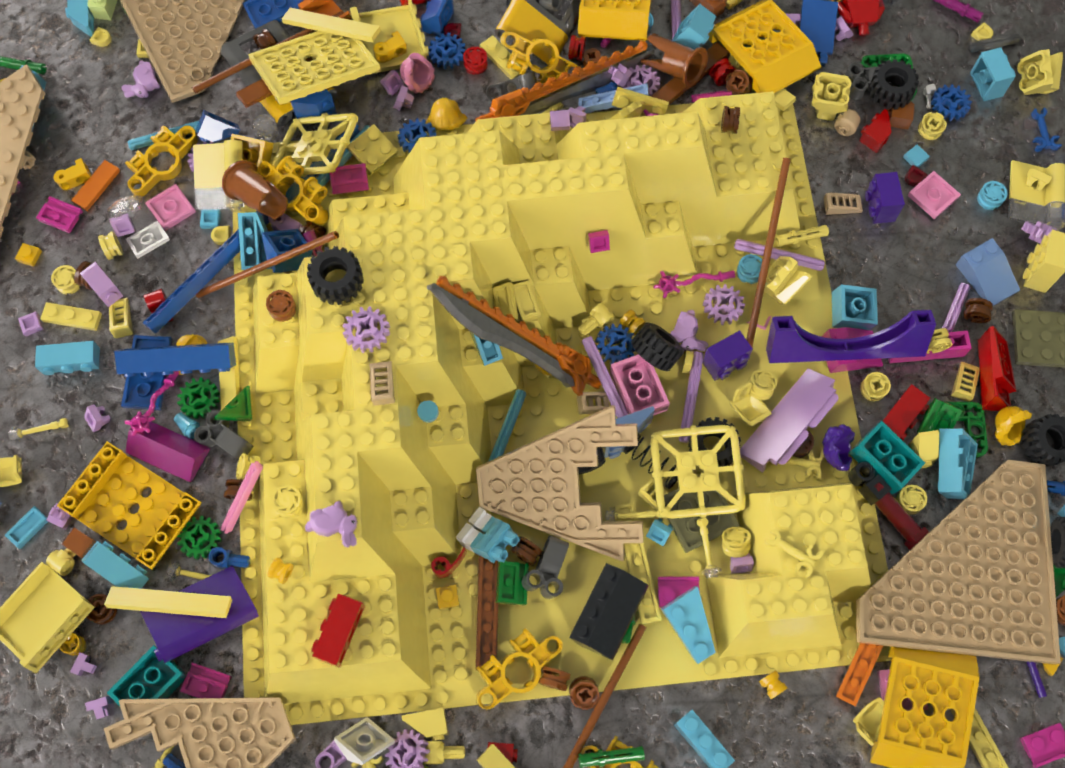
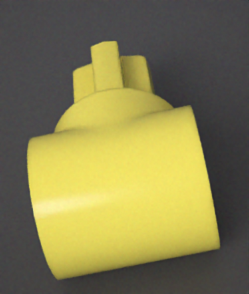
M599 303L589 313L590 318L578 330L581 335L586 336L596 327L603 329L605 326H608L615 316L602 303Z
M68 548L64 551L61 549L60 551L55 550L47 557L46 564L60 575L65 576L74 568L75 560L73 558L76 554Z
M428 741L429 744L425 748L430 750V753L425 754V757L429 760L424 762V764H443L445 759H463L465 757V747L445 746L443 741Z

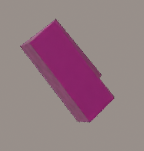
M152 421L149 422L148 427L151 430L150 433L146 431L142 433L137 432L133 436L132 428L129 429L125 449L127 454L190 483L210 451L209 447Z

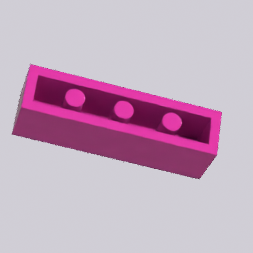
M968 331L948 332V338L951 339L953 345L944 351L933 354L932 351H929L930 353H926L925 357L888 358L889 363L965 357L972 349Z

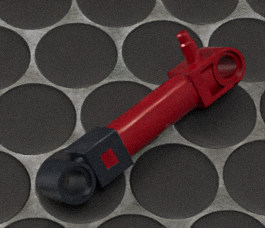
M861 462L849 471L848 478L850 482L857 487L862 486L858 491L870 505L875 504L906 540L904 545L909 550L929 533L926 527L921 529L890 493L892 488L881 475L875 476V469L870 463Z

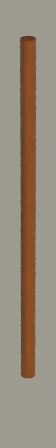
M340 11V12H338V13H336V14H334V15H332V16H333V17H339V16L342 15L344 12H343V11ZM305 29L278 44L316 32L317 30ZM250 58L193 86L192 89L196 94L253 64Z
M783 158L746 338L751 347H753L790 158Z
M333 231L202 288L196 293V297L201 298L339 238V234L337 231Z
M638 625L563 768H573L576 763L578 754L581 753L646 630L644 625Z

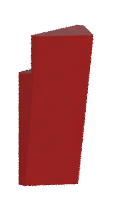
M991 326L978 340L982 410L1000 411L1005 407L1011 406L1009 393L1016 392L1017 390L1008 343L998 330Z

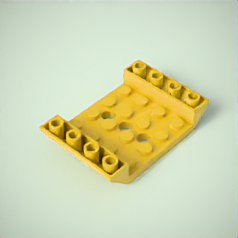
M581 0L578 36L647 41L651 0Z
M773 0L759 1L716 23L708 33L709 41L713 44L719 40L753 78L752 89L756 93H776L821 69V64L812 41Z
M107 441L61 499L57 507L153 570L201 505V502L188 493L179 490ZM147 488H151V495L149 497H143V491ZM138 504L140 507L139 511L131 514L130 508ZM126 520V528L118 530V524Z
M890 646L888 657H891L892 661L877 742L874 741L872 746L870 763L889 768H964L980 678L977 657L966 654ZM905 698H909L912 701V708L908 711L902 707V701ZM927 703H930L934 708V712L930 716H927L923 711V707ZM949 708L955 712V718L952 721H948L945 718V711Z

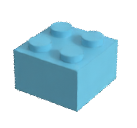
M699 4L680 23L672 41L692 49L698 48L700 44L703 45L708 40V33L715 26L713 22L716 16Z
M1001 47L981 52L970 72L983 101L1004 96L1016 77L1015 71L1011 68L1007 55Z
M841 284L831 292L832 328L849 327L871 330L878 325L877 289Z

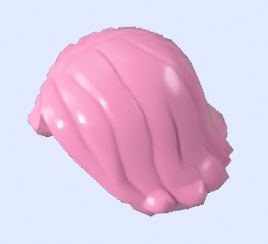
M419 53L410 54L401 64V78L408 86V89L414 91V93H423L432 85L435 79V68Z

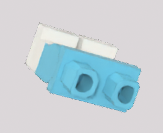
M480 507L468 520L470 524L466 523L456 536L462 547L488 559L492 563L496 560L504 562L508 557L505 547L508 544L514 547L520 541L518 535L513 532L509 524L489 515Z

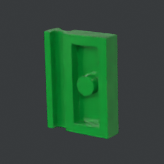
M935 397L917 433L938 430L940 434V429H953L963 410Z
M509 561L498 562L496 603L527 604V590L522 586V578L528 573L529 564Z

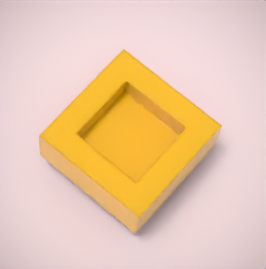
M22 243L15 260L34 267L42 250L38 247Z
M457 585L436 588L439 610L460 606Z

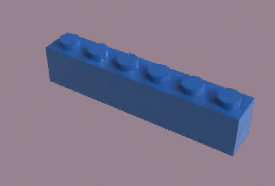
M234 343L126 348L114 351L117 374H124V377L136 376V373H143V376L155 375V372H162V375L174 374V371L188 374L193 373L192 370L207 373L211 372V369H218V372H226L236 366Z

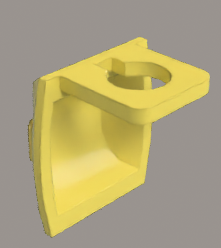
M749 381L737 388L730 405L748 425L753 426L772 413L761 400L755 399L749 394L752 383Z
M18 455L0 458V487L22 483V458H19Z
M881 697L867 704L853 720L858 733L871 746L878 739L884 701Z

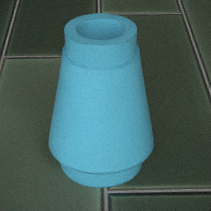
M182 412L176 414L174 421L183 435L194 439V433L200 427V423Z

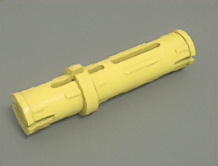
M822 225L800 231L791 230L786 234L776 235L774 245L776 247L788 244L796 245L798 242L826 237L829 235V229L827 225Z

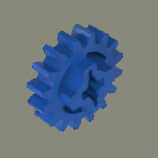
M441 33L440 38L435 36V41H430L431 46H428L429 58L432 59L433 64L437 63V67L444 65V69L447 66H450L452 69L454 64L459 66V61H463V54L466 51L465 43H462V38L457 39L456 34L451 37L450 33L447 36Z
M945 84L943 88L939 87L934 93L931 105H934L932 110H937L938 113L944 116V119L948 117L949 121H952L953 118L958 121L960 117L964 118L969 112L972 101L969 100L970 95H965L966 89L961 91L960 86L954 88L953 84L948 88Z
M416 118L415 122L410 119L408 125L403 123L404 129L399 128L400 134H397L399 146L403 148L404 152L408 150L409 153L419 138L437 136L435 127H432L431 122L426 124L425 119L419 122L418 118Z
M611 324L610 328L605 326L603 331L597 334L599 337L595 339V342L598 343L597 349L600 350V355L604 356V362L610 360L611 365L614 362L634 356L633 352L636 350L631 343V337L634 333L628 334V327L623 330L622 324H619L617 328L614 324Z

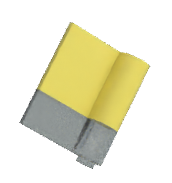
M226 140L224 143L193 145L195 210L230 209V212H241V208H245V204L240 200L230 199L224 194L221 186L222 177L228 167L237 161L243 160V142L239 140Z
M1012 160L1008 219L1024 223L1028 221L1035 225L1037 221L1056 228V231L1064 228L1065 164L1054 163L1047 168ZM1029 169H1036L1051 176L1049 184H1046L1040 191L1035 190L1037 181L1033 182L1031 187L1026 186L1028 178L1026 175Z

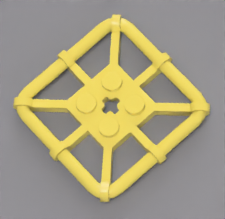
M324 113L321 116L293 119L283 141L278 145L279 150L272 165L277 166L285 152H294L293 156H291L296 164L302 162L301 166L304 167V173L301 177L334 173L346 148L350 145V138L358 122V116L355 113L334 115ZM343 121L333 129L327 130L330 122ZM320 123L317 131H306L302 126L303 124ZM298 128L303 135L299 143L290 144ZM345 131L344 136L340 140H335L338 135ZM337 149L332 162H329L327 157L330 150ZM316 161H323L326 165L310 167L311 163Z
M692 425L690 428L662 430L651 435L653 473L651 474L655 483L657 507L662 518L675 519L697 516L706 518L708 515L730 514L740 510L743 511L746 499L742 472L744 465L741 463L739 438L734 426L696 427V425ZM725 433L712 450L698 451L697 435ZM691 436L692 452L679 453L663 438ZM730 437L734 465L718 467L716 453ZM659 444L675 457L677 471L661 472ZM696 466L703 470L700 477L692 473ZM734 471L738 499H735L720 486V472ZM677 476L679 491L665 507L662 478ZM717 491L733 505L705 508L703 492ZM697 492L698 508L671 511V508L684 493Z

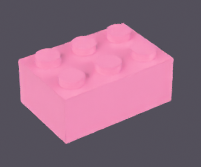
M639 354L611 364V377L628 414L652 406L655 409L654 415L668 410L669 401L654 366L649 364Z

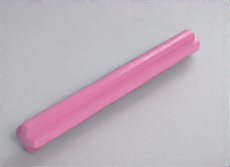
M259 461L251 463L221 525V530L225 534L232 532L263 469V465Z

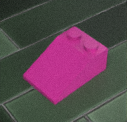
M843 327L828 329L821 337L850 339L874 333L872 330ZM882 359L826 361L830 373L883 366Z

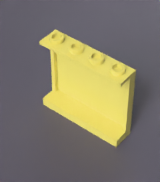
M408 0V5L358 13L357 7L350 8L351 20L380 26L381 31L373 42L361 40L373 57L374 45L392 38L391 33L398 31L406 42L407 53L388 62L379 63L380 70L374 73L400 69L402 62L412 53H419L425 59L429 56L428 46H424V32H420V19L416 18V5L412 4L411 0Z
M41 562L0 607V640L21 660L19 663L23 667L37 673L95 606L55 570Z

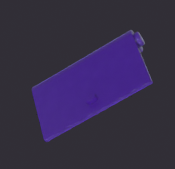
M233 566L178 591L231 596L232 603L227 618L140 611L157 646V649L154 650L158 661L163 660L164 663L259 617L250 596Z

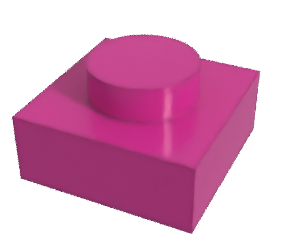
M608 230L588 233L590 253L610 250Z

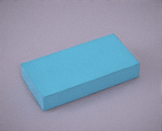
M33 506L5 536L18 549H21L48 522L46 520L47 517L37 507Z

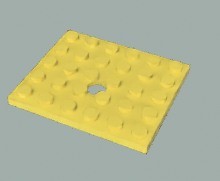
M316 31L248 54L255 69L279 105L306 97L315 92H321L324 89L338 86L350 80H356L359 77L370 75L380 70L379 63L361 40ZM312 57L314 60L307 62L306 58Z

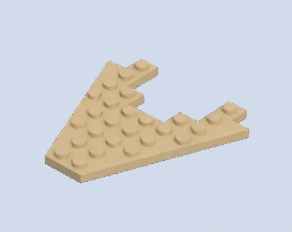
M612 405L478 466L476 473L480 508L614 559L624 561V543H643L644 541L643 521H602L601 502L581 503L578 467L598 466L597 447L638 446L637 423L616 424L615 405Z
M281 698L121 699L119 704L124 720L104 728L109 748L112 750L152 733L158 752L179 744L186 768H268L296 739Z

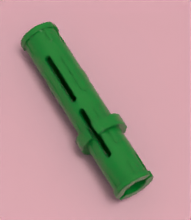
M0 56V67L19 70L21 66L28 65L31 70L38 74L44 75L46 73L47 67H45L46 64L32 62L29 59L20 60Z
M643 746L610 751L600 749L594 753L578 754L580 768L598 765L599 767H604L606 764L645 760Z

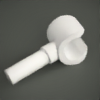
M935 84L927 85L923 89V94L927 100V109H931V95L936 92Z

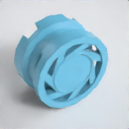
M989 181L979 191L977 201L980 206L987 210L998 209L1008 195L1007 189L1000 182Z
M753 254L742 257L736 272L738 278L744 283L754 284L758 282L762 259Z

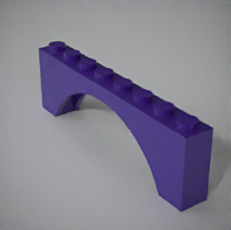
M932 310L911 311L899 322L877 333L858 338L832 339L807 332L796 323L793 316L772 317L766 352L769 363L925 357L936 322Z

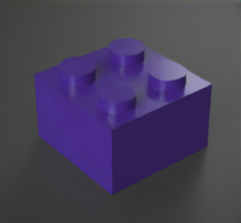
M897 172L875 174L868 189L865 191V199L869 202V216L872 217L873 224L895 222L905 205Z
M739 330L707 348L703 364L714 381L719 378L723 380L735 369L739 371L747 366L753 349Z

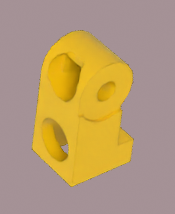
M398 31L391 33L392 38L374 45V57L377 62L385 63L407 53L406 42Z
M82 158L75 160L76 165L66 170L61 169L55 172L54 181L61 189L70 190L86 183L91 177L89 168Z

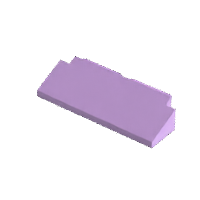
M807 369L772 410V414L762 422L741 447V457L762 473L765 471L768 461L775 465L778 463L780 465L786 464L807 439L808 431L806 429L808 426L815 428L838 401L839 397L836 394V389L833 388L835 379Z

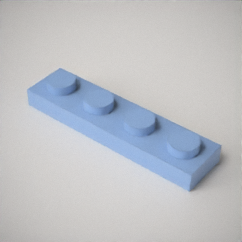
M647 83L624 88L649 96ZM616 90L581 97L578 100V106L586 108L585 113L615 107L612 106V101Z

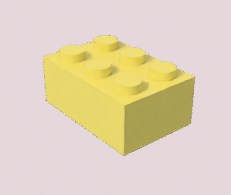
M1052 229L1047 236L1043 237L1041 244L1036 245L1034 252H1030L1027 258L1029 265L1023 274V279H1025L1024 287L1046 293L1064 274L1065 233Z

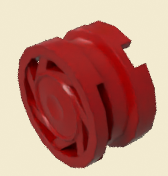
M571 36L568 52L569 60H583L586 43L585 36Z
M478 46L470 47L464 52V67L468 73L479 75L486 71L488 60L487 53L483 48Z
M724 58L711 67L709 76L714 79L717 86H722L726 84V78L729 73L734 72L736 68L731 65L728 58Z

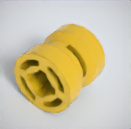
M632 309L626 312L619 321V324H622L623 327L629 328V333H634L633 336L646 323L642 318H638Z
M72 633L59 648L66 654L78 656L79 653H84L87 643L83 637Z
M776 670L759 681L762 687L767 688V695L770 699L788 689L785 683L779 681V674Z

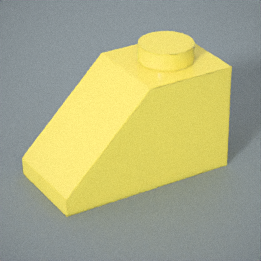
M938 430L918 433L908 444L925 462L921 468L933 466V463L938 459Z
M444 708L402 715L404 722L426 738H432V741L444 740V736L449 735Z

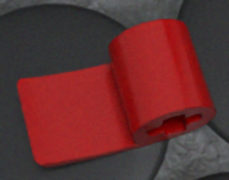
M162 288L144 295V300L151 313H154L167 299Z
M463 547L452 565L444 557L435 558L431 564L433 573L438 578L449 576L464 559L467 553L466 548ZM441 564L442 566H444L445 570H437V566Z

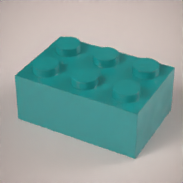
M883 421L872 427L849 451V454L858 463L868 462L874 467L875 476L881 475L892 488L890 491L892 495L901 490L925 464Z
M153 645L107 694L119 706V700L167 699L184 682L187 674L173 660L164 663L163 660L158 661L154 652L157 646Z

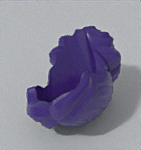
M841 424L838 427H829L822 441L826 460L839 471H848L852 463V458L848 454L851 450V443L854 440L855 433L845 424Z

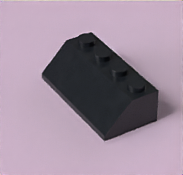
M606 563L569 638L579 646L613 660L649 585L628 572Z

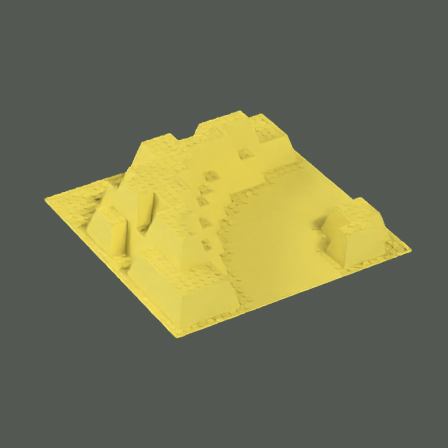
M774 92L700 98L695 103L669 105L665 115L646 116L641 114L642 117L608 120L621 110L587 113L586 122H580L574 128L570 127V130L551 131L550 113L478 119L475 124L461 125L453 130L435 129L437 136L419 138L410 153L408 150L404 152L403 148L399 146L397 134H400L399 131L382 132L397 148L398 153L373 174L367 171L369 190L332 194L331 180L324 185L328 189V193L320 205L328 212V220L321 226L326 228V234L337 231L339 238L323 244L321 248L322 251H325L324 248L326 247L333 249V246H338L340 250L344 247L347 248L348 252L352 251L354 256L358 258L364 278V283L361 284V292L357 291L358 296L356 298L351 297V301L348 303L346 300L342 301V305H338L337 302L330 305L327 300L324 303L319 297L317 298L307 277L308 263L312 264L310 260L312 257H305L298 271L274 273L272 269H265L234 283L235 337L238 342L240 392L246 386H250L252 411L251 421H237L238 435L254 446L247 456H259L261 465H263V469L251 491L252 500L246 501L240 514L241 555L250 557L248 568L241 567V582L259 617L242 625L244 698H281L291 725L478 705L476 696L480 690L488 685L479 672L476 671L479 555L466 549L467 553L460 565L445 578H438L433 573L431 568L432 561L437 557H444L452 565L463 549L456 536L466 523L470 524L468 520L480 507L476 469L478 466L489 461L517 389L525 391L526 397L504 454L592 414L579 415L578 395L571 387L566 388L561 381L552 375L546 376L535 367V363L499 345L503 359L484 366L470 331L443 307L433 293L427 290V286L432 283L437 284V279L440 276H446L450 285L460 284L464 293L473 292L478 301L486 299L490 308L493 309L495 302L492 288L507 282H511L514 285L529 280L541 312V317L525 322L528 329H538L541 337L550 336L554 344L557 342L562 343V345L564 344L588 358L589 356L582 344V340L591 336L595 342V339L599 337L597 334L603 331V329L596 327L588 335L583 336L578 328L590 318L589 313L599 303H602L615 316L614 320L607 326L609 328L611 324H614L617 328L620 319L626 312L632 309L638 318H642L645 322L656 324L670 334L675 328L681 311L694 310L698 322V331L695 337L697 340L707 342V348L739 330L747 338L749 323L747 322L751 318L758 282L754 284L744 283L738 278L736 272L739 261L745 255L752 253L737 250L734 248V244L737 239L762 245L766 244L783 158H790L791 160L775 236L786 234L791 230L800 231L818 227L793 104L782 111L776 106ZM724 106H728L729 109L740 107L737 134H732L730 131L721 133ZM300 140L290 141V144L299 143ZM276 142L273 145L270 164H272L279 150L278 145L280 142ZM285 152L283 158L293 156L294 152ZM352 156L343 166L361 163ZM297 196L289 204L293 203L296 200ZM232 199L233 234L239 229L238 213L256 212V210L249 208L240 200ZM288 210L284 212L303 226L307 224V219L299 212L294 213ZM268 223L266 226L268 232L274 231L271 223ZM608 230L610 250L590 253L588 233ZM821 238L798 242L796 245L788 244L776 247L773 244V248L825 261ZM240 251L234 256V275L244 271L241 270ZM770 259L769 269L776 259ZM826 263L821 271L798 265L797 270L806 272L813 277L786 305H780L765 292L763 293L757 324L764 326L769 316L771 318L766 330L759 327L756 328L753 350L746 367L739 371L735 369L723 380L719 378L714 381L702 363L692 425L698 426L700 421L706 422V419L710 417L712 420L715 417H720L719 421L726 419L728 420V425L732 423L736 430H738V437L741 439L739 444L741 449L765 419L750 426L735 412L730 402L733 400L737 388L749 382L752 373L756 370H767L774 374L778 382L774 393L770 399L761 400L772 412L807 369H811L835 379L833 388L836 389V394L839 397L835 405L815 428L809 426L807 428L814 437V446L811 449L814 450L813 456L819 458L820 453L823 452L824 446L822 441L825 433L831 426L838 427L841 424H845L851 428V431L855 433L851 449L861 440L848 371L830 373L826 361L769 363L766 352L772 317L793 316L801 328L820 337L828 329H834L832 328V294ZM340 269L333 270L327 274L325 280L329 282L339 281L345 276L346 271ZM661 271H664L665 275L672 277L678 274L679 277L675 281H685L698 273L718 275L719 271L722 273L735 271V278L726 279L723 282L700 278L693 281L692 284L676 286L680 289V292L678 293L673 290L667 294V298H663V292L660 288H653L654 285L659 284V280L662 278ZM724 284H726L728 289L734 286L733 291L739 290V297L744 296L742 302L745 303V307L742 309L743 314L739 316L738 321L732 319L730 325L727 321L724 322V325H721L719 320L714 323L715 318L708 319L709 312L704 313L705 306H703V302L706 300L704 299L706 293L709 294L710 288L715 290L716 285L723 288ZM285 290L292 295L297 308L295 315L290 320L281 322L274 320L270 316L266 308V299L273 291ZM370 306L372 312L379 309L380 315H386V321L390 325L388 328L390 336H385L387 343H380L381 349L375 346L372 353L369 349L362 353L360 347L355 351L352 345L347 344V338H344L343 332L346 331L343 328V324L348 323L346 316L353 317V310L359 313L360 307L367 311ZM517 309L518 320L516 322L519 323V321H521V318ZM377 323V327H376V328L378 329V331H380V324H379V323ZM353 328V336L355 337L356 331ZM697 349L691 350V351H693V353H694L695 351L702 352V353L704 354V356H705V353H706V351L703 352V351H699V350H697ZM684 351V354L670 371H663L654 367L668 398L669 407L667 411L654 415L652 422L640 433L641 438L644 437V439L637 448L633 459L639 456L651 444V435L654 432L681 429L690 372L689 374L682 372L686 351ZM607 360L604 363L610 374V360ZM391 361L395 403L373 406L371 400L370 364ZM590 361V366L592 368L591 373L597 376L596 371ZM387 368L375 369V373L387 371ZM388 376L376 377V380L387 379ZM388 383L376 384V387L388 386ZM586 384L583 392H605L602 385H600V389H595ZM388 390L377 392V394L388 393ZM601 398L602 406H604L603 398ZM593 399V406H596L595 399ZM427 400L433 401L439 409L437 419L429 423L422 421L417 413L420 403ZM708 436L703 439V443L708 450H712L720 438ZM679 437L663 438L679 453L689 452L690 447H688V443L680 442ZM659 444V450H661L660 463L669 457L661 471L667 472L676 464V460L671 453ZM724 444L718 450V452H722L725 450ZM651 448L644 457L641 465L645 464L652 458ZM634 449L628 454L622 452L616 458L610 459L607 457L605 458L606 462L598 469L579 475L581 503L601 502L602 521H617V518L614 520V506L634 502L636 512L656 511L638 495L639 490L652 477V474L648 473L652 461L644 467H640L643 455L636 460H632L631 457ZM848 454L852 458L849 470L839 471L832 467L824 456L820 466L822 476L819 480H816L817 474L813 471L810 472V477L806 478L805 474L808 467L788 463L772 465L768 461L765 471L762 473L741 457V463L744 465L742 472L746 497L745 508L743 511L740 510L733 514L740 525L738 527L748 530L751 535V550H749V554L753 557L754 561L751 572L731 574L730 556L722 551V535L709 541L713 565H708L704 545L685 553L674 530H672L665 545L661 546L646 537L654 520L659 518H638V521H643V542L657 600L658 577H699L700 596L716 653L697 664L660 609L662 621L644 625L646 630L614 691L770 674L775 670L777 673L850 665L860 644L857 643L856 600L888 571L875 504L870 505L858 491L862 486L857 487L853 485L848 478L849 471L859 463ZM696 466L692 473L700 477L703 470ZM734 471L720 472V486L735 499H738ZM664 477L662 479L663 488L668 493L678 489V481L674 484V486L671 489H668L665 487V482L668 477ZM282 485L294 486L303 497L304 505L300 513L294 517H282L271 504L273 492ZM651 487L647 493L650 494L654 488ZM337 501H341L347 515H355L357 517V527L353 532L357 544L350 547L343 546L339 532L329 537L320 536L314 531L307 532L305 525L310 520V512L334 505ZM484 509L489 515L509 524L518 537L521 536L528 539L541 550H543L547 538L551 535ZM661 518L663 524L667 526L670 524L666 518ZM772 529L780 533L781 539L805 554L806 549L811 544L813 545L811 553L814 556L823 551V556L815 562L812 567L813 572L808 578L805 577L807 574L805 567H801L798 572L795 571L797 564L802 561L776 545L771 547L764 543L766 538L775 541V536L770 534ZM559 538L569 543L558 575V579L563 583L562 593L553 599H546L541 595L540 588L535 591H527L526 605L498 603L497 660L500 663L505 656L516 652L509 641L517 638L523 633V629L526 628L538 643L547 636H556L561 639L563 644L561 652L544 666L571 674L570 679L566 682L568 686L567 691L556 690L537 684L526 693H510L500 703L569 696L571 682L580 676L592 678L596 682L599 692L604 691L628 644L621 643L614 659L610 660L579 646L569 637L605 564L607 563L629 573L626 557L624 561H620ZM508 544L505 547V550L508 552V557L505 561L526 564L516 557V552L513 554L510 551L512 546ZM277 557L282 559L285 564L291 563L294 565L291 576L285 584L279 583L276 578L271 579L267 577L269 567ZM540 557L536 558L537 562L534 566L529 565L528 573L536 569ZM441 564L437 566V570H445L444 566H442ZM713 566L715 570L709 569L710 571H708L707 568ZM530 576V577H529L530 583L533 584V585H536V584H537L536 578L533 577V576ZM548 584V590L551 593H555V587L552 584ZM457 585L460 606L439 610L436 588ZM338 594L360 601L365 605L340 668L312 657L313 652H311L314 641L316 639L319 640L322 633L320 631L321 624L325 618L328 619L331 612L329 610L330 603ZM638 609L634 617L636 624L633 626L631 638L638 625L641 624ZM552 639L547 643L549 651L552 652L556 649V642ZM883 646L876 662L892 661V658L888 657L890 646ZM517 656L510 665H506L505 677H508L513 683L512 687L523 688L524 683L532 680L534 672L533 667H530L527 663V658ZM485 693L481 698L482 704L491 703V695Z

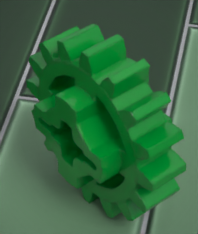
M200 377L199 381H196L192 378L191 384L185 382L186 388L180 387L182 394H177V397L180 399L177 404L181 407L180 410L186 413L188 417L193 415L195 419H198L199 415H201L205 419L206 413H209L212 409H218L215 403L220 402L219 397H217L220 395V392L216 390L217 386L214 383L212 384L209 379L204 381Z
M194 516L192 517L193 522L190 523L188 521L187 526L182 529V534H178L177 537L181 540L177 544L183 546L180 550L186 553L187 557L191 558L194 556V559L199 560L201 555L204 559H207V554L212 549L219 547L217 542H221L222 539L218 535L222 531L217 529L219 525L216 522L213 523L211 518L206 520L204 516H200L198 520ZM206 526L211 529L212 534L207 533ZM187 541H189L190 543H192L193 549H191V548L189 547Z

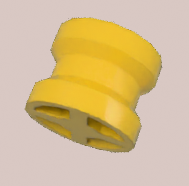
M277 557L270 565L267 577L271 579L276 578L279 583L285 584L291 576L294 565L291 563L285 564L282 559Z

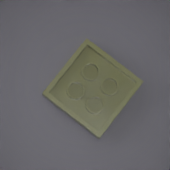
M1015 309L1012 312L1015 364L1065 368V313Z
M679 488L664 495L665 507L679 491ZM717 491L703 492L705 508L729 505L727 500ZM697 492L684 493L671 508V511L698 508ZM733 513L706 516L708 520L706 528H708L709 541L721 536L727 528L740 526ZM700 516L667 518L685 553L703 545L700 527L697 525V520L700 519Z

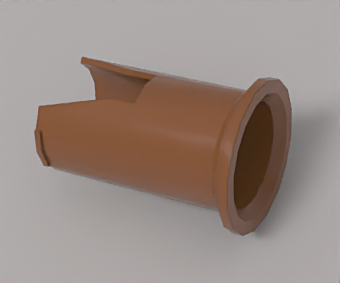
M650 34L647 40L657 49L665 52L662 60L641 59L642 65L682 79L687 87L695 86L700 81L707 66L708 53L706 49L702 47L692 49L658 36V34Z
M241 160L230 165L222 177L221 187L226 196L233 200H240L249 208L255 209L273 219H277L284 214L288 206V199L275 185L257 172L258 167L253 162Z

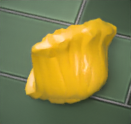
M441 98L433 103L426 124L431 122L432 127L438 130H453L464 124L467 116L461 112L456 101Z
M1008 406L1001 409L995 417V437L1001 445L1007 446L1019 443L1023 436L1022 431L1025 429L1026 420L1032 417V413L1017 406Z

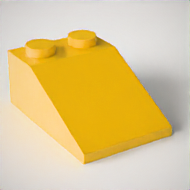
M236 134L231 135V140L243 142V160L251 161L257 167L262 162L270 163L274 143Z

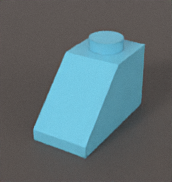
M67 0V8H65L67 18H70L73 25L92 37L94 34V16L88 7V0Z
M470 332L484 366L503 359L499 345L483 340Z

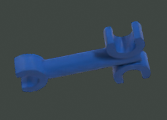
M1036 108L1031 113L1033 119L1037 120L1041 137H1035L1032 143L1040 144L1034 149L1036 152H1040L1043 149L1057 151L1062 146V144L1054 143L1059 140L1060 136L1054 135L1051 139L1049 137L1044 118L1047 114L1046 108L1041 110V114L1037 112Z

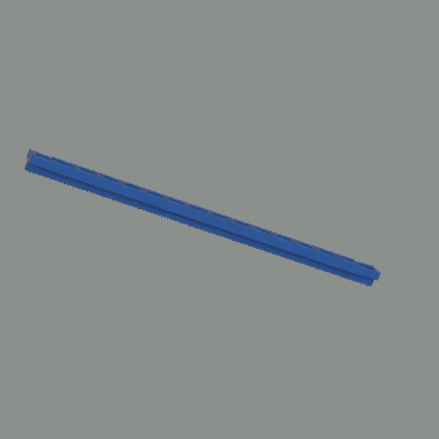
M356 124L350 142L360 132L358 124ZM345 131L338 135L335 140H340L344 136ZM337 149L330 150L327 157L329 162L333 160ZM323 161L312 162L310 167L326 166ZM319 174L306 175L305 177L301 178L307 180L310 177L316 178ZM296 182L286 191L288 203L294 200L300 191V187ZM261 213L265 225L267 226L268 223H270L268 219L269 216H266ZM239 229L189 276L154 313L142 322L154 334L159 332L196 293L205 287L239 253Z

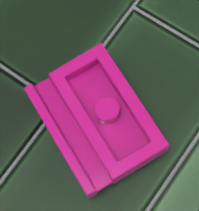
M724 90L691 95V99L695 103L700 98L730 96L732 91Z
M365 163L339 166L335 169L334 173L330 172L332 194L369 190Z
M49 196L48 202L43 205L36 219L71 233L79 220V215L83 211L81 208Z
M699 577L657 578L659 608L664 607L694 586L698 587L700 593Z
M192 662L191 669L187 673L180 692L196 698H224L232 676Z
M1061 723L1020 738L1029 759L1033 763V768L1065 757V731Z

